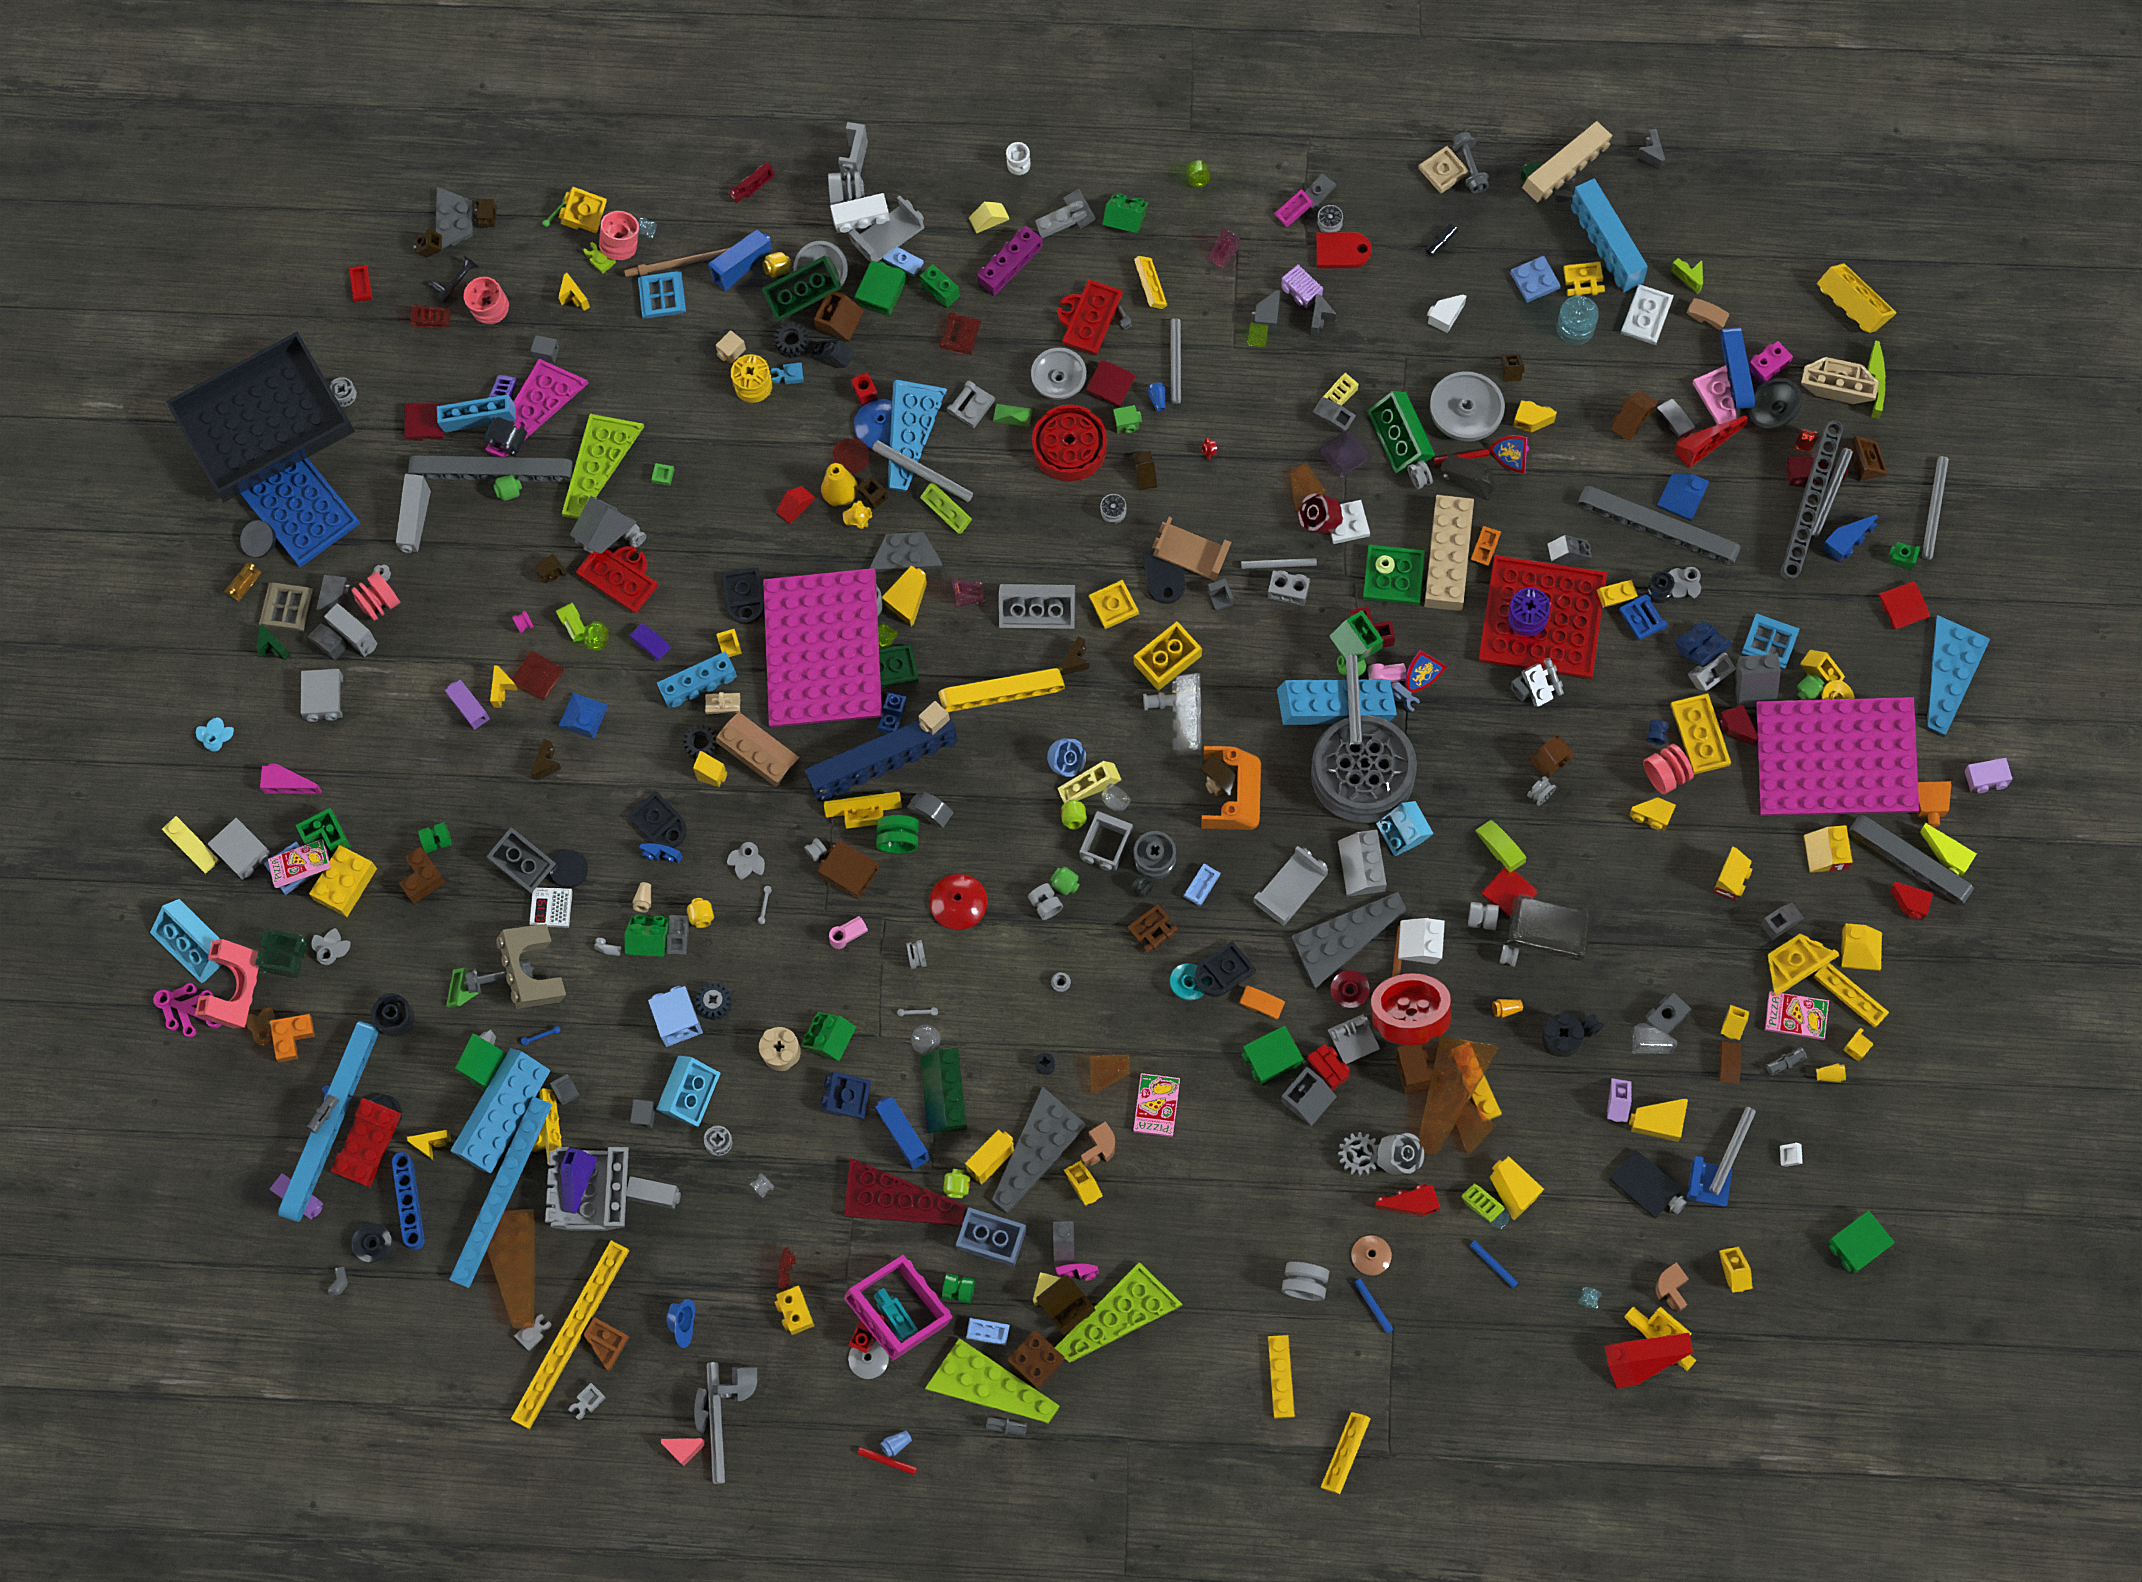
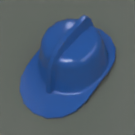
M690 1299L684 1300L681 1304H671L666 1318L668 1328L671 1332L675 1333L676 1342L681 1348H686L690 1344L693 1334L695 1305Z

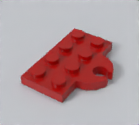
M1088 280L1082 295L1071 294L1060 301V305L1072 307V310L1069 312L1057 308L1059 321L1068 328L1062 341L1063 345L1097 356L1123 291Z
M634 546L619 548L614 553L608 549L601 554L594 551L590 553L576 571L579 577L635 614H637L659 586L657 582L645 575L647 560L643 552L639 553V558L636 561L629 560V557L637 552V548Z

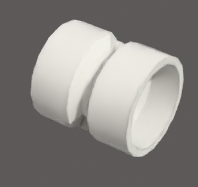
M1015 142L1009 145L1006 151L1008 170L1015 175L1025 174L1030 169L1029 148L1022 142Z

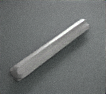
M1171 319V403L1179 404L1181 402V320Z
M1842 449L1820 505L1812 532L1814 537H1818L1853 454V451L1850 449Z
M1349 654L1346 657L1350 741L1351 744L1358 745L1362 741L1357 656Z
M1750 1107L1745 1108L1709 1188V1191L1715 1195L1720 1193L1756 1113Z

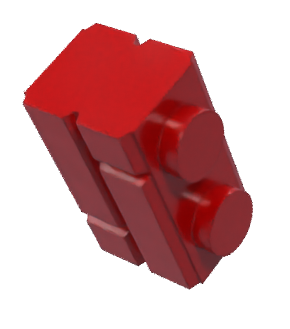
M1324 1044L1310 1054L1306 1062L1333 1091L1349 1079L1350 1074L1348 1072L1350 1069L1345 1062L1340 1063L1336 1058L1338 1054L1333 1047L1330 1046L1328 1048Z

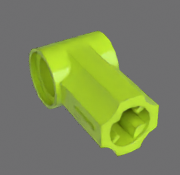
M573 602L556 610L563 626H566L574 642L581 641L588 635Z

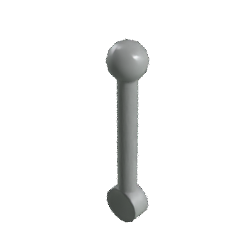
M770 886L764 887L765 896L761 916L758 918L759 924L765 923L764 915L768 896L772 892Z
M935 1007L931 1008V1010L904 1011L899 1009L897 1014L898 1016H903L904 1014H931L936 1016L938 1009Z

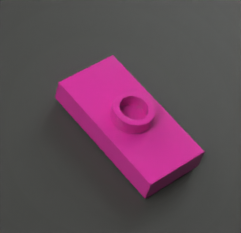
M1301 189L1274 214L1287 228L1310 208L1314 202Z

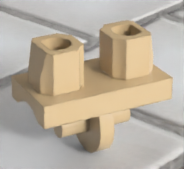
M720 692L719 694H706V714L740 712V693Z

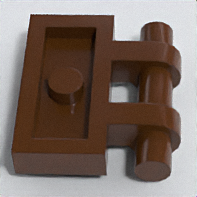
M1159 904L1128 926V930L1139 944L1145 939L1148 941V944L1143 947L1147 953L1153 949H1158L1160 944L1166 939H1171L1173 934L1178 931V928L1175 924L1169 928L1165 925L1170 921V918ZM1160 929L1162 934L1154 938L1152 934Z

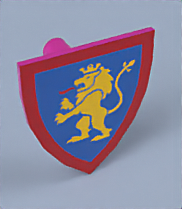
M1518 435L1505 436L1495 441L1489 447L1492 455L1501 465L1509 470L1525 474L1526 452L1529 451L1527 437Z
M1419 650L1408 668L1406 689L1413 693L1428 687L1438 679L1447 666Z

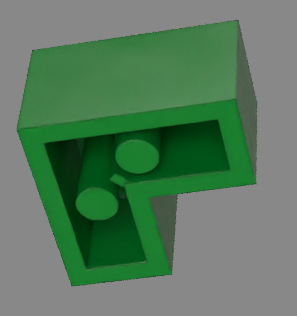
M331 808L296 825L306 845L323 839L333 854L339 845L347 849L351 847Z

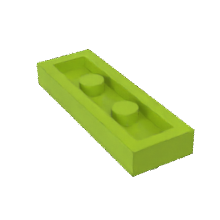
M930 483L920 497L958 534L963 533L972 520L934 483Z

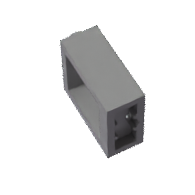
M1097 811L1080 850L1082 861L1088 864H1098L1106 871H1116L1133 832V824ZM1099 826L1124 835L1113 861L1088 852Z

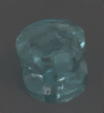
M641 217L638 221V234H644L646 238L651 239L655 234L657 222L648 221L647 218Z
M1503 1206L1505 1210L1490 1222L1494 1227L1502 1228L1507 1225L1510 1215L1505 1206Z
M1583 1287L1581 1291L1583 1295L1579 1298L1578 1303L1590 1309H1597V1301L1601 1298L1602 1293L1590 1287Z

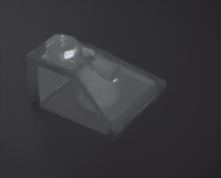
M1639 1023L1632 1029V1054H1672L1677 1046V1040L1655 1026Z

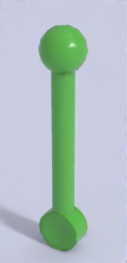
M563 200L556 211L547 220L543 221L544 227H548L550 221L560 212L561 208L566 206Z

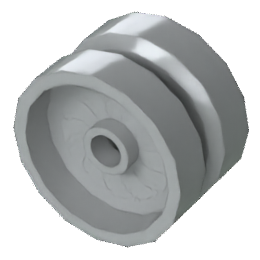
M1288 1262L1285 1275L1289 1279L1283 1280L1281 1292L1298 1299L1324 1301L1326 1288L1322 1284L1328 1283L1330 1271L1313 1264Z

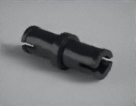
M1449 224L1425 248L1426 253L1434 257L1442 247L1448 245V241L1458 232L1457 228Z

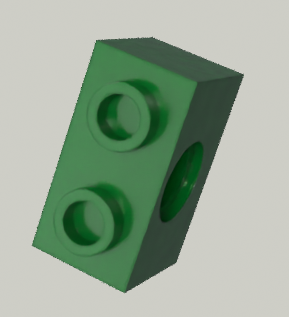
M932 264L920 275L921 286L946 308L960 297L959 287L935 265Z

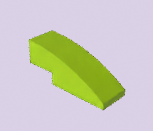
M1492 820L1475 830L1495 858L1503 863L1509 873L1526 863L1524 853Z

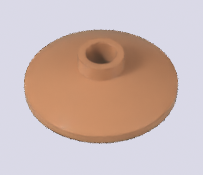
M1370 1235L1360 1238L1354 1244L1351 1258L1358 1271L1365 1275L1374 1276L1383 1273L1388 1268L1392 1254L1385 1240ZM1374 1251L1375 1257H1370L1368 1252Z

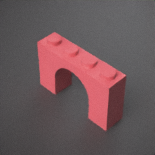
M224 939L212 941L208 960L225 965L232 970L237 983L236 991L229 1001L211 995L200 996L195 1016L233 1029L244 1028L248 1021V1011L252 1003V994L257 982L256 977L258 968L261 965L262 953Z

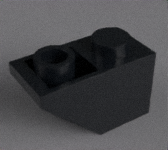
M840 340L818 341L813 347L814 351L811 357L834 368H846L855 352Z

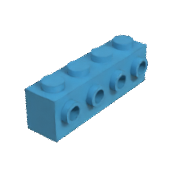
M509 395L437 406L438 424L444 432L490 425L493 417L495 419L500 417L509 421H516L515 403Z
M725 651L659 681L657 685L667 707L674 708L680 706L682 702L688 699L697 698L705 691H713L718 685L732 682L737 675Z

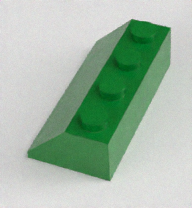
M1392 391L1367 411L1396 474L1408 471V466L1411 464L1416 465L1420 460L1426 463L1435 456L1406 392Z

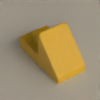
M564 274L559 293L561 305L572 300L577 307L580 306L585 311L590 307L587 298L569 274Z
M494 665L490 702L494 708H501L502 701H505V690L517 691L518 689L499 666Z
M447 1130L410 1136L407 1137V1140L413 1147L433 1160L432 1145L434 1147L445 1146L446 1143L451 1142V1137Z

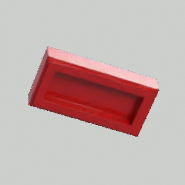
M362 265L349 268L354 303L373 300L368 266Z

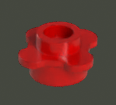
M1205 438V442L1201 445V450L1208 460L1211 459V455H1216L1217 446L1214 440Z

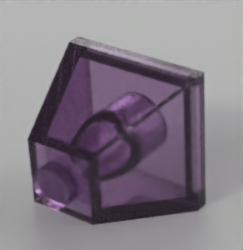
M1349 429L1319 449L1320 453L1341 478L1371 458Z

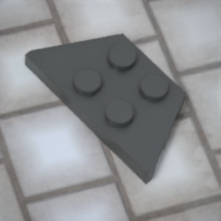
M439 187L437 188L436 232L442 235L443 249L473 237L474 204L472 200Z
M913 532L886 534L870 569L874 568L876 572L908 570L911 565L916 569L943 568V565L925 533Z

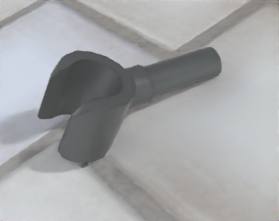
M1118 306L1117 309L1123 318L1119 323L1124 330H1127L1132 326L1131 318L1125 314L1121 306Z

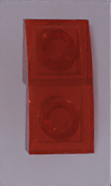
M789 1247L784 1248L779 1262L778 1289L780 1292L788 1290V1285H791L790 1274L786 1273V1271L793 1270V1264H796L795 1253L791 1252Z

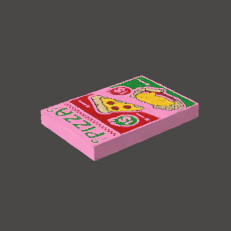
M323 839L268 859L275 888L331 868Z
M1770 991L1764 1031L1824 1040L1829 1001L1784 993L1775 996L1774 992Z
M1141 1073L1134 1123L1135 1133L1173 1137L1180 1078Z

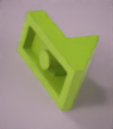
M1677 258L1673 262L1671 272L1699 294L1703 285L1702 261L1691 269L1688 263Z

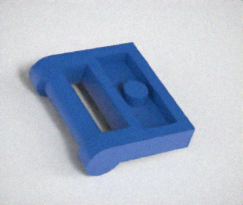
M1645 594L1619 609V612L1638 641L1668 626L1667 622L1662 620L1651 603L1649 594ZM1640 605H1644L1646 607L1649 614L1655 621V625H1652V623L1650 622V620L1648 619Z

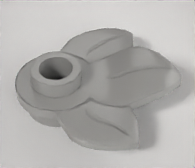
M1687 567L1684 570L1675 568L1668 572L1675 581L1672 590L1674 598H1682L1689 594L1690 597L1695 599L1700 594L1701 585L1699 580L1701 574L1697 568ZM1688 575H1693L1694 578L1689 579Z
M752 842L742 844L740 849L732 851L727 859L728 865L735 866V872L740 880L746 878L752 871L762 875L765 869L764 859L758 854V847ZM747 848H750L752 850V853L750 855H746L745 850Z
M336 928L329 931L324 938L314 935L312 939V948L317 952V960L323 965H330L336 958L343 957L349 951L351 944L350 941H341V936ZM329 953L330 957L324 959V955Z

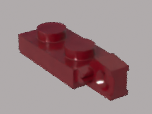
M766 162L763 166L758 167L752 175L746 177L741 184L729 192L730 197L736 203L746 196L749 198L774 177L775 174L772 166Z

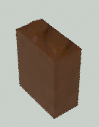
M839 840L837 844L831 846L827 859H823L820 862L818 873L824 880L859 900L878 872L879 865L876 861Z

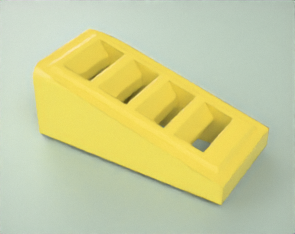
M1344 373L1323 397L1330 398L1333 402L1342 406L1358 390V383L1348 374ZM1339 388H1341V389H1342L1343 391H1345L1346 393L1343 394V393L1339 390ZM1335 393L1337 396H1339L1340 400L1337 399L1333 394Z

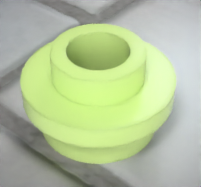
M1384 555L1377 559L1376 569L1380 573L1388 574L1393 571L1395 563L1391 557ZM1387 562L1389 565L1383 566L1382 563Z

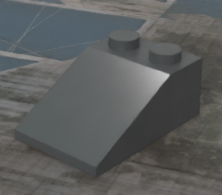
M512 827L486 856L490 863L530 893L536 889L556 865L554 861Z

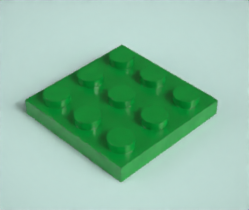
M1369 545L1363 600L1419 605L1425 550ZM1384 555L1391 557L1395 563L1393 571L1388 574H1382L1376 569L1377 559ZM1387 562L1382 563L1383 566L1389 565Z

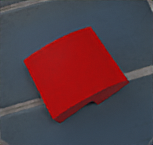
M1914 581L1878 594L1884 612L1888 613L1893 630L1930 617L1926 603Z
M1506 867L1481 892L1492 905H1498V908L1510 920H1513L1538 893L1516 871L1509 873Z

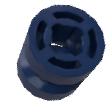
M1651 720L1649 724L1650 732L1647 734L1646 740L1656 745L1665 744V733L1668 731L1669 724L1661 720Z

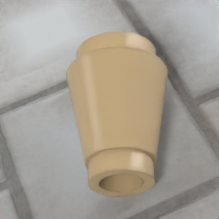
M646 882L640 883L632 902L635 911L644 913L648 912L649 908H651V884Z

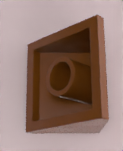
M1859 436L1853 437L1848 449L1853 451L1851 458L1859 482L1887 475L1888 473L1877 441Z

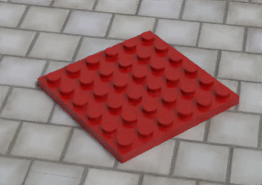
M1494 555L1478 662L1521 669L1541 664L1543 669L1546 667L1544 660L1551 658L1552 663L1556 665L1557 674L1592 679L1602 604L1597 590L1605 587L1607 572ZM1536 588L1544 592L1551 605L1547 624L1543 631L1537 635L1521 636L1509 626L1507 618L1510 603L1515 593L1521 589Z

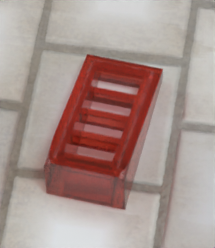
M412 305L411 323L413 327H449L451 310ZM433 314H436V320H433ZM441 314H444L443 321H440Z
M1800 429L1796 434L1793 448L1812 452L1819 433Z

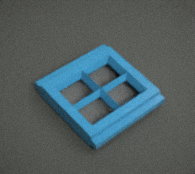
M676 271L638 278L643 318L683 314L686 312L681 272Z
M1756 613L1741 654L1744 656L1778 653L1780 668L1785 670L1799 628Z

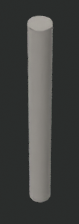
M1316 558L1241 561V569L1317 566Z

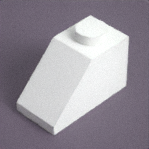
M1459 295L1439 300L1435 307L1431 306L1428 311V324L1448 333L1465 305L1466 296Z

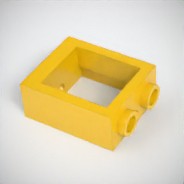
M998 1129L965 1163L967 1172L980 1185L1013 1154V1138L1007 1132L1002 1133Z

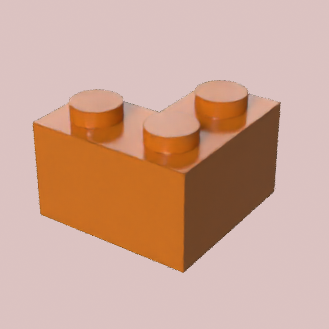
M310 1014L270 1021L278 1063L298 1059L295 1040L315 1037Z

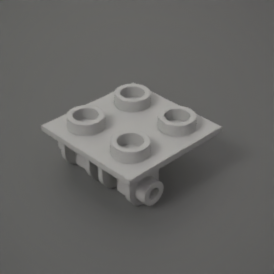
M1364 1014L1328 1029L1342 1061L1346 1064L1380 1050L1370 1029L1369 1020Z

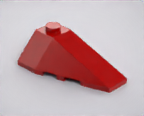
M1745 415L1693 433L1687 438H1681L1676 443L1675 454L1690 469L1746 425L1748 417Z
M1690 1333L1605 1346L1608 1366L1618 1389L1639 1385L1668 1366L1674 1365L1693 1354Z

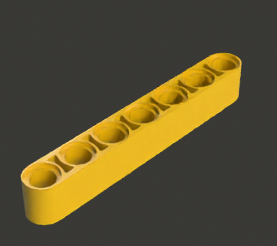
M1055 668L949 687L939 691L938 695L942 707L947 712L1056 693L1063 690L1065 684L1060 670Z

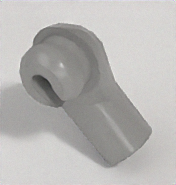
M597 938L595 940L594 948L597 951L607 955L620 956V946L607 945L604 938Z

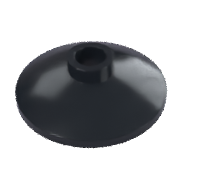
M368 1223L361 1226L352 1238L354 1254L357 1258L367 1263L382 1260L389 1253L392 1245L389 1231L377 1223ZM376 1241V1246L370 1247L371 1242Z

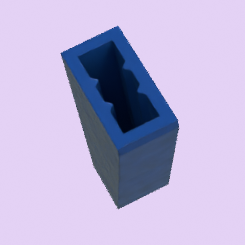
M755 230L711 261L708 265L713 281L726 292L772 249L769 236Z
M893 1097L881 1099L875 1107L876 1111L912 1169L914 1170L928 1162L930 1158L927 1149Z

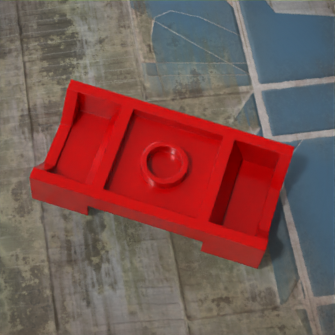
M362 1098L355 1113V1122L341 1154L338 1153L331 1172L371 1187L402 1113Z

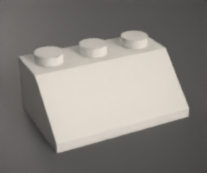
M884 193L830 205L837 233H845L851 229L866 228L868 225L883 224L886 221H890Z

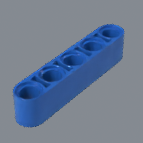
M1740 327L1721 329V344L1735 409L1754 408L1755 397L1742 330Z
M399 1152L394 1155L392 1166L404 1243L410 1249L419 1250L423 1247L425 1239L414 1163L406 1153ZM407 1159V1164L399 1167V1162ZM405 1178H410L408 1185H401ZM406 1198H413L411 1204L404 1205V1201ZM411 1216H415L414 1223L408 1225V1218ZM417 1235V1242L410 1244V1238Z

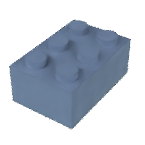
M968 1207L956 1243L957 1250L1015 1267L1026 1233V1225Z

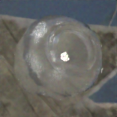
M1112 783L1102 793L1104 804L1110 810L1116 812L1125 810L1131 802L1130 797Z
M920 1025L913 1031L911 1036V1044L914 1050L921 1054H929L936 1051L941 1041V1034L932 1025Z

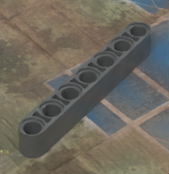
M1859 815L1848 830L1849 834L1958 905H1964L1974 890V887L1969 882L1864 815Z

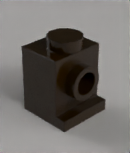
M476 199L475 202L478 209L475 210V219L479 221L478 226L481 228L495 227L497 207L494 199Z
M429 228L426 229L425 233L416 236L414 250L417 254L426 258L441 252L442 235Z
M873 476L869 479H864L858 487L859 494L874 510L888 499L887 490Z
M554 554L535 565L537 570L535 575L541 583L544 581L547 584L548 582L555 581L561 574L563 577L567 575Z

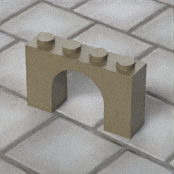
M547 924L505 929L497 937V947L501 949V961L507 971L506 980L508 985L511 986V999L515 1003L516 1009L559 1003L566 996L561 977L545 980L532 979L522 971L519 964L520 954L527 951L546 949L551 943Z

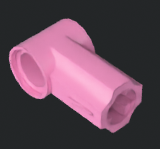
M1404 663L1387 666L1372 664L1367 667L1369 680L1390 679L1391 682L1406 681Z
M858 916L840 927L832 928L829 933L831 946L835 949H841L848 942L868 932L862 918ZM836 935L843 936V939L840 941H836L833 938Z

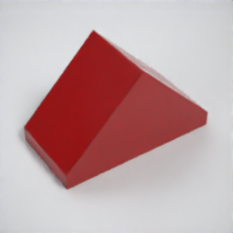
M802 486L786 492L776 513L791 524L815 500V497Z

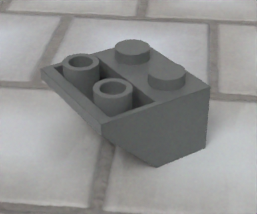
M1306 1067L1281 1096V1102L1312 1127L1337 1096L1323 1079Z

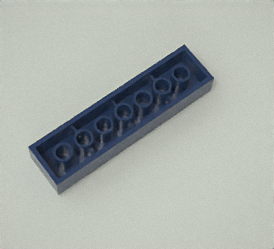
M950 716V720L934 735L929 731L925 732L919 725L920 721H916L805 769L817 801H826L836 793L847 792L850 787L863 785L873 777H882L887 771L898 770L908 762L914 763L924 755H933L938 749L953 746L958 740L956 729Z

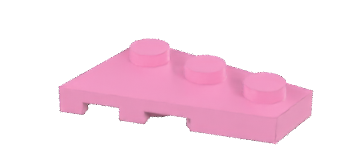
M1727 366L1693 380V385L1717 425L1737 418L1730 391L1731 386L1728 380Z

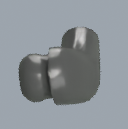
M344 1267L334 1269L336 1280L328 1288V1293L331 1296L340 1295L348 1285Z

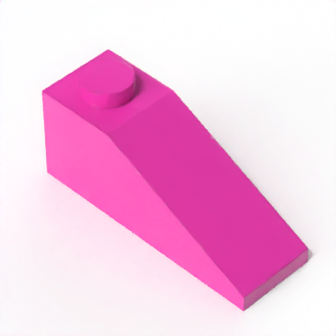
M278 764L262 766L260 788L265 794L322 793V790L316 783Z

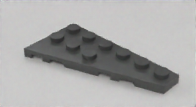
M1399 892L1291 937L1315 990L1406 911Z
M1042 1087L992 1199L1007 1214L1087 1127L1081 1119L1044 1087Z

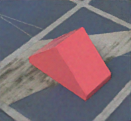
M661 1439V1444L684 1466L704 1446L705 1441L703 1439Z

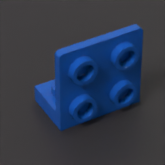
M1695 1156L1691 1166L1687 1200L1726 1207L1732 1168L1720 1193L1715 1195L1709 1191V1188L1720 1165L1704 1163V1157Z

